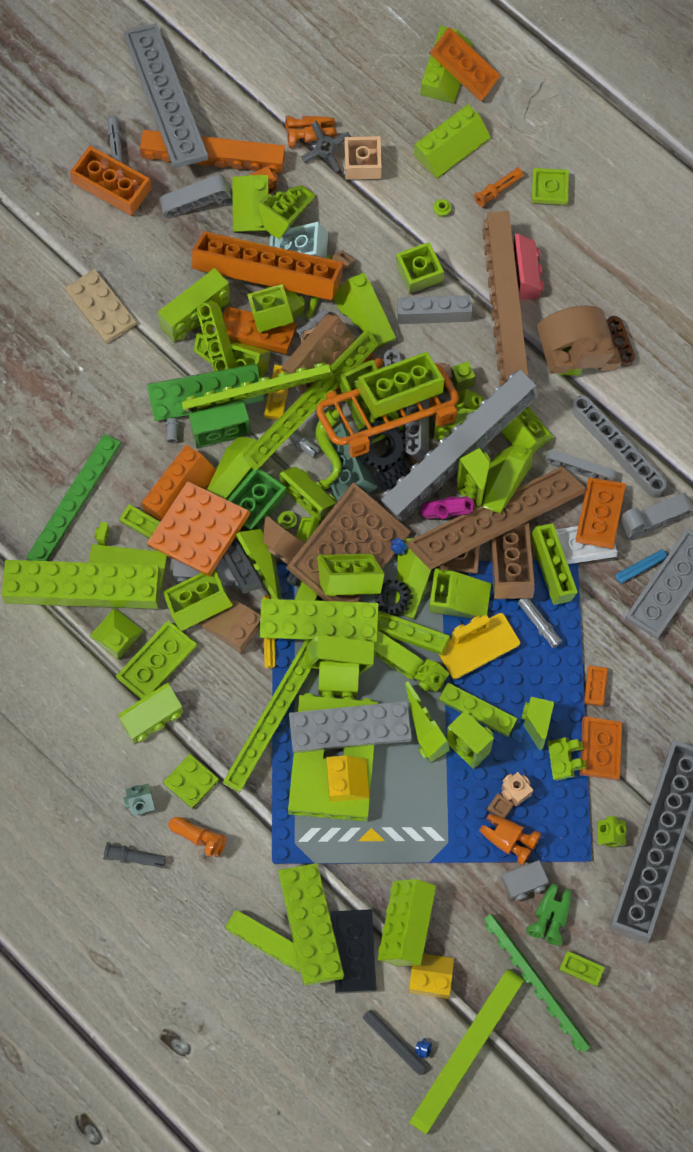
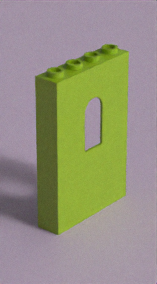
M305 693L299 696L298 712L378 704V702L368 698L361 701L355 700L353 697L338 699L332 695L316 697L315 694ZM374 745L344 748L343 756L347 755L366 759L369 799L329 802L326 759H323L324 750L294 753L288 815L368 822Z

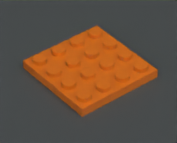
M187 481L146 544L150 548L210 577L233 542L236 534L249 517L250 512Z

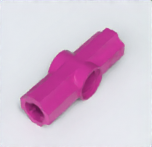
M449 496L442 500L422 503L420 512L426 519H445L449 516L473 512L474 502L468 496L457 498Z

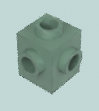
M149 783L134 785L126 789L127 797L123 799L126 809L130 808L132 816L142 815L155 810Z

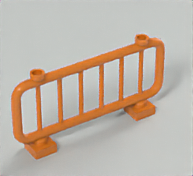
M435 364L444 378V385L451 396L450 401L441 404L437 395L433 396L437 403L436 406L423 409L420 402H417L419 412L406 415L403 408H401L399 411L403 417L389 422L386 415H383L385 423L372 428L355 398L360 396L357 388L339 395L336 391L327 393V399L317 405L316 413L329 439L337 445L349 444L348 453L353 458L368 453L370 445L368 437L433 414H436L435 422L438 428L456 422L457 410L455 406L459 400L458 392L442 366ZM351 398L368 428L355 434L338 404ZM335 405L350 436L340 438L335 434L324 413V408Z

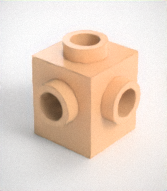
M519 772L514 775L511 773L503 779L504 783L501 788L503 791L501 793L507 801L511 800L516 807L532 795L533 789L530 787V781L525 775L521 776Z

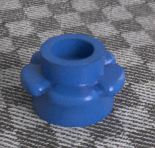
M398 537L394 541L391 540V550L397 555H404L408 549L406 544Z
M426 1038L417 1042L415 1053L418 1054L419 1058L429 1057L432 1042L427 1041Z

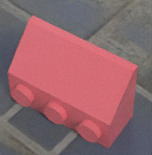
M515 234L513 248L519 300L540 299L541 292L544 291L543 280L540 281L542 266L538 264L540 250L536 248L534 240L520 234Z

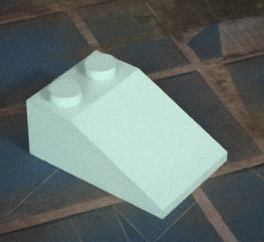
M319 222L292 227L280 240L270 234L269 246L327 258L328 232Z

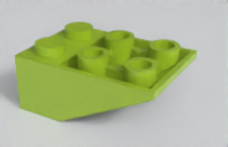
M435 569L429 612L472 619L479 615L482 617L488 611L491 583L455 571Z

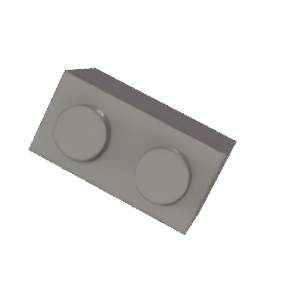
M539 860L505 873L501 877L510 901L516 899V902L527 898L529 893L534 892L538 894L545 891V887L549 883Z

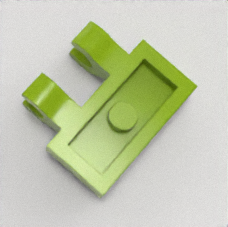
M566 737L548 741L553 780L559 781L574 777V771L586 769L585 760L581 761V758L572 760L571 752L584 749L583 741L578 739L569 741V738Z

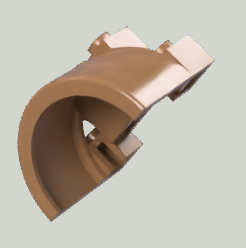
M584 305L566 308L547 316L537 324L550 374L567 373L570 369L599 368V371L616 370L622 364L618 348L614 347L605 312L599 307ZM572 346L568 353L562 351V349Z

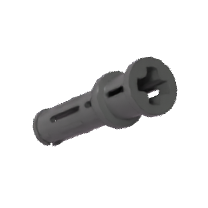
M107 842L103 859L107 860L109 858L120 860V863L129 861L164 868L166 856L129 849L126 845L120 847Z

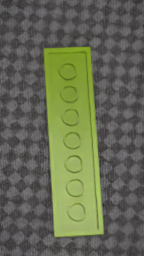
M319 363L314 365L315 368L307 370V367L299 368L293 374L284 372L278 374L277 378L270 379V377H264L259 379L257 383L252 384L251 381L242 383L241 387L238 388L229 386L223 388L222 392L215 393V391H209L204 393L203 397L190 396L186 398V401L182 402V407L186 412L192 413L199 409H209L214 405L228 404L233 400L240 401L334 377V373L329 364Z

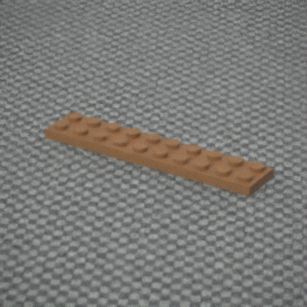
M561 466L518 487L501 514L483 508V505L473 509V512L469 514H463L409 540L408 548L431 570L584 494L585 487Z

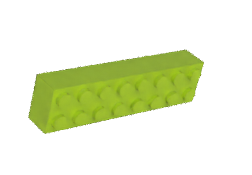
M5 560L1 596L5 604L158 609L161 571L159 565Z

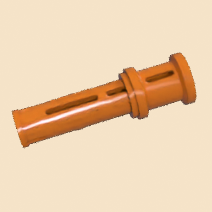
M517 167L496 183L486 185L485 189L480 193L476 192L474 194L476 203L480 207H485L487 202L496 199L500 192L524 176L522 170ZM511 178V180L502 185V183Z

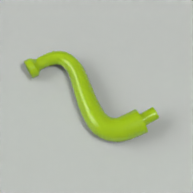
M329 409L325 413L332 427L339 422L340 414L337 409L334 411ZM319 420L316 427V440L333 466L331 475L327 479L319 481V484L324 490H328L330 484L339 477L342 464Z

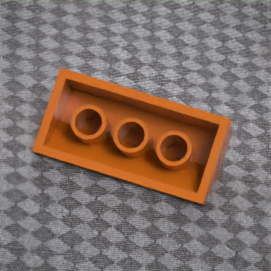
M186 444L142 501L143 511L161 522L187 481L206 489L216 469L202 454Z

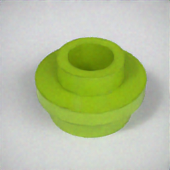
M439 199L433 204V211L437 216L444 217L450 213L451 204L445 199Z
M284 511L279 515L278 523L286 529H292L297 523V517L291 511ZM289 517L291 520L286 522L284 518Z

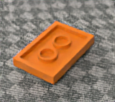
M587 716L582 718L581 741H583L584 749L581 750V761L585 760L586 769L580 770V775L616 781L620 779L622 722Z

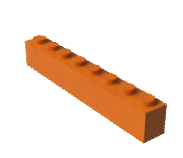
M143 130L140 145L141 158L170 162L160 132ZM201 136L208 154V160L195 164L201 166L213 165L219 168L231 167L237 170L249 169L255 172L268 166L271 172L283 173L285 145Z

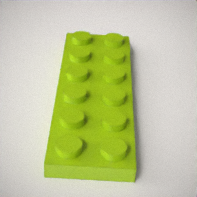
M261 599L260 638L312 640L319 633H329L333 637L345 635L349 636V639L366 638L370 642H377L378 603Z
M318 864L278 870V878L303 986L343 979L344 974Z

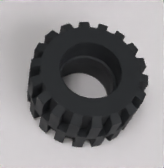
M375 421L370 425L373 428L385 422ZM364 425L365 428H361L359 432L367 430V426ZM396 427L378 433L383 434L389 444L387 452L381 457L377 456L372 450V441L378 434L368 437L370 441L369 452L359 455L358 459L364 462V465L374 469L391 468L392 465L399 463L398 460L404 456L402 452L406 451V448L403 447V444H406V440L402 439V436H404L403 432H399L400 428Z

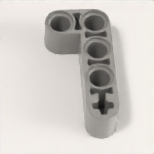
M215 175L165 194L159 200L163 216L165 218H172L215 201L220 206H230L233 204L231 184L223 175Z
M429 398L420 401L423 409L429 408ZM416 403L403 408L406 411V415L420 411ZM429 416L407 423L405 426L406 452L417 461L424 460V456L429 452Z
M681 493L641 511L638 508L626 511L622 515L620 524L628 539L631 540L693 512V505L687 494Z

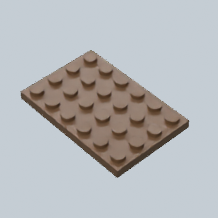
M353 482L286 568L324 601L358 602L363 594L329 596L324 593L319 580L318 555L373 554L381 569H383L394 555L390 548L392 545L391 540L394 541L398 537L404 542L411 531Z

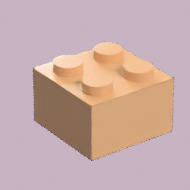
M380 136L344 137L345 180L381 179Z

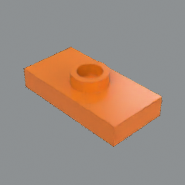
M588 665L584 704L604 706L608 668Z

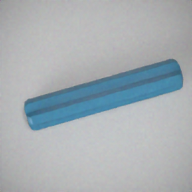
M661 549L620 571L615 576L616 580L622 584L666 559V552Z

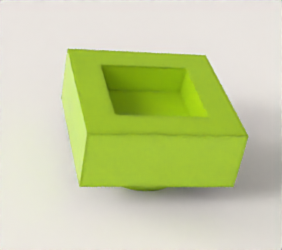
M101 521L100 526L96 527L94 538L97 540L98 545L107 544L110 532L107 522Z

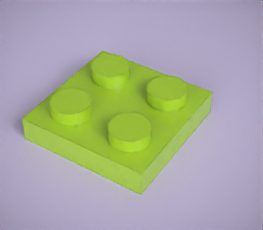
M533 168L531 203L567 205L569 170Z
M188 754L163 781V785L193 810L216 785L219 779L191 754Z

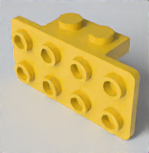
M499 613L491 618H488L487 614L482 617L479 615L474 617L470 621L471 623L465 626L461 624L454 629L452 638L449 640L443 655L438 654L453 679L456 680L519 647L520 641L503 613Z

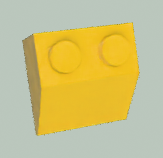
M347 755L326 757L329 802L369 799L366 759Z
M423 954L421 966H412L408 993L449 999L454 958Z

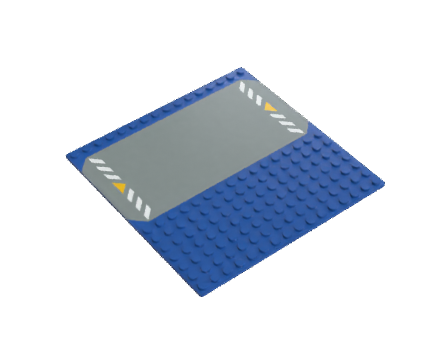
M479 561L477 573L455 572L491 583L487 616L491 618L499 613H503L520 641L519 647L456 680L449 674L443 686L437 692L428 690V692L424 691L418 686L419 682L415 678L411 680L375 656L373 665L362 675L359 674L357 697L353 698L361 701L365 698L373 699L378 704L407 701L412 738L408 742L374 745L368 822L288 815L294 756L289 713L298 712L300 695L311 693L315 694L316 697H322V695H318L319 669L312 668L272 737V863H518L515 853L511 851L508 855L491 843L479 831L482 825L494 831L497 826L486 820L487 816L491 814L487 811V808L497 793L502 795L503 779L512 773L514 775L517 772L521 776L525 775L528 778L533 793L517 807L514 805L505 819L523 826V833L530 835L534 831L542 833L526 863H533L538 860L540 862H590L592 855L588 776L580 775V770H576L572 778L559 781L553 780L548 741L564 737L569 738V741L575 739L581 741L582 718L585 717L578 563L568 564L578 593L571 602L553 605L538 561H532L534 593L533 598L529 599L545 620L552 624L553 630L562 639L561 644L557 647L552 648L544 636L538 633L539 630L518 605L519 600L522 598L494 599L491 561ZM276 562L282 599L295 600L302 581L299 580L295 586L289 584L287 578L291 572L286 568L288 564ZM388 562L382 569L385 573L383 579L385 583H387L386 580L388 579L397 580V562ZM439 566L433 569L414 620L401 615L396 617L449 635L451 639L454 629L461 624L465 626L471 623L472 618L429 612L434 571L439 569ZM396 590L391 591L388 595V602L391 605L396 604ZM363 594L358 602L376 603L375 599H378L375 594ZM319 596V598H318L317 601H324V600ZM388 636L418 656L424 663L427 659L435 661L448 672L437 653ZM275 639L276 667L272 669V696L305 640ZM407 681L410 683L420 698L422 706L426 707L432 721L436 722L445 738L447 737L448 726L462 714L438 701L447 683L516 717L517 721L508 737L489 728L494 737L491 752L474 770L450 746L449 752L430 763L428 758L423 759L418 751L421 747L418 742L405 683ZM335 696V698L343 699L342 696ZM531 697L554 702L542 750L538 749L524 727L525 720L521 719L525 702L529 703ZM344 748L324 750L323 759H326V757L343 756ZM581 750L571 752L572 760L581 758ZM516 841V844L528 848L520 841Z

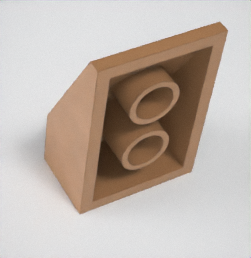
M230 598L233 606L197 623V625L242 654L260 630L261 615Z

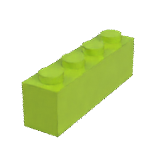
M554 524L536 526L530 534V540L552 603L556 605L571 602L578 592Z

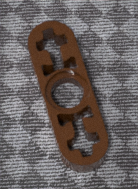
M611 316L607 319L614 347L618 348L622 362L621 366L628 367L632 365L635 354L622 320L617 316ZM611 323H614V325H617V328H616L617 333H615V329H614L613 326H611ZM623 338L625 343L618 345L615 343V339ZM624 349H625V355H626L627 357H629V360H626L625 358H623V354H624V353H623V350H624Z

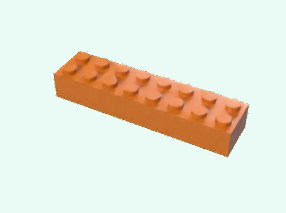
M203 231L192 250V269L210 272L215 268L222 276L269 287L283 284L284 290L289 292H298L325 300H333L342 282L344 262Z

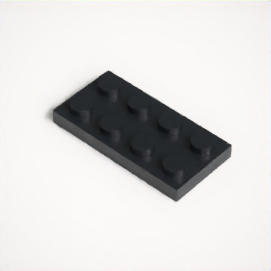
M372 909L332 911V927L344 974L343 979L335 980V994L376 992Z

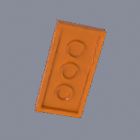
M450 27L446 29L429 52L479 101L486 97L501 76Z
M226 306L223 313L229 340L283 354L288 353L295 330L297 329V323H290L286 326H279L258 333L252 312Z
M588 478L575 542L613 549L626 483Z

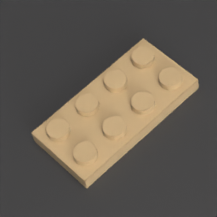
M95 269L64 288L65 292L106 344L137 325L134 318Z

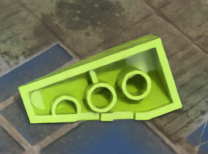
M303 185L289 188L288 191L283 193L279 191L273 196L271 194L266 195L258 204L265 230L280 240L314 200L316 195Z
M363 272L347 279L337 290L333 298L339 312L346 315L355 326L357 325L363 331L369 330L379 343V347L395 341L396 336L365 273Z
M197 333L194 352L211 363L204 336L201 333ZM230 340L237 367L257 363L261 379L268 368L271 351Z
M237 437L226 448L207 491L226 500L231 497L253 471L242 455L256 442L254 438Z
M515 444L499 451L495 455L489 466L483 508L501 514L532 467V449Z
M261 529L238 532L236 536L246 554L255 562L254 567L259 575L264 578L263 583L273 599H282L276 556L267 550L269 546L263 542L264 532Z
M406 538V539L404 540V543L406 544L407 547H408V541L411 540V539H414V538ZM409 548L405 551L404 555H398L397 580L409 586L408 588L412 591L410 594L413 595V599H410L412 604L407 606L409 609L407 611L404 610V614L398 615L414 620L433 569L430 570ZM396 590V603H397V602L399 601V599H400V594H399V592Z
M407 681L405 686L418 742L421 747L418 751L423 759L428 758L431 763L450 751L449 744Z

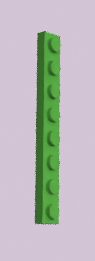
M106 434L102 436L26 556L27 560H49L121 446L120 441Z
M489 914L484 918L487 922L485 924L487 930L491 934L495 933L499 939L497 941L502 950L505 951L507 949L510 953V961L516 968L519 966L524 972L521 974L528 984L532 983L536 988L534 993L541 1001L544 999L548 1007L546 1009L553 1018L556 1016L561 1022L559 1024L560 1028L565 1034L569 1033L573 1038L571 1042L577 1051L587 1052L592 1048L591 1044L495 915Z

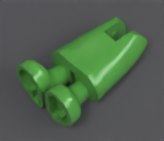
M552 883L536 911L535 917L538 918V921L527 926L526 933L529 936L541 939L545 934L547 923H550L545 941L555 946H561L563 937L559 930L560 927H565L571 903V890L565 888L561 896L562 899L558 902L553 900L556 896L558 885Z

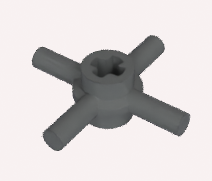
M316 121L311 124L318 138L315 149L302 155L301 158L303 162L318 155L328 158L334 172H339L341 168L334 154L337 150V145L344 142V137L351 136L349 132L335 139L324 136ZM324 143H327V145L331 144L329 151H325V149L322 151Z

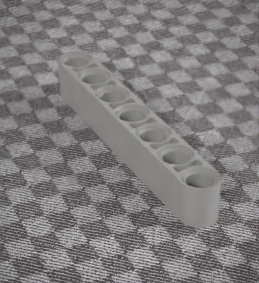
M577 396L572 407L574 416L649 496L653 498L661 497L666 487V480L587 396ZM577 405H583L585 408L581 409ZM590 418H596L598 421L593 422ZM608 431L610 435H604L602 432ZM619 444L623 448L619 449L616 448L614 445ZM627 458H633L635 462H630ZM640 471H645L648 475L644 476L640 474ZM652 485H659L660 489H655Z

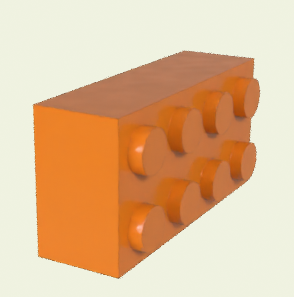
M89 145L70 171L73 184L130 216L135 213L152 190L150 178Z

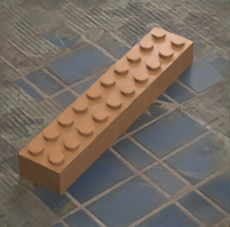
M509 211L487 212V219L483 220L484 228L482 229V236L485 239L484 254L485 256L487 255L486 271L489 272L488 288H491L489 298L490 304L493 306L491 317L495 325L493 326L494 338L496 337L495 353L498 354L499 386H503L507 382L508 377L513 372L517 373L519 370L528 377Z

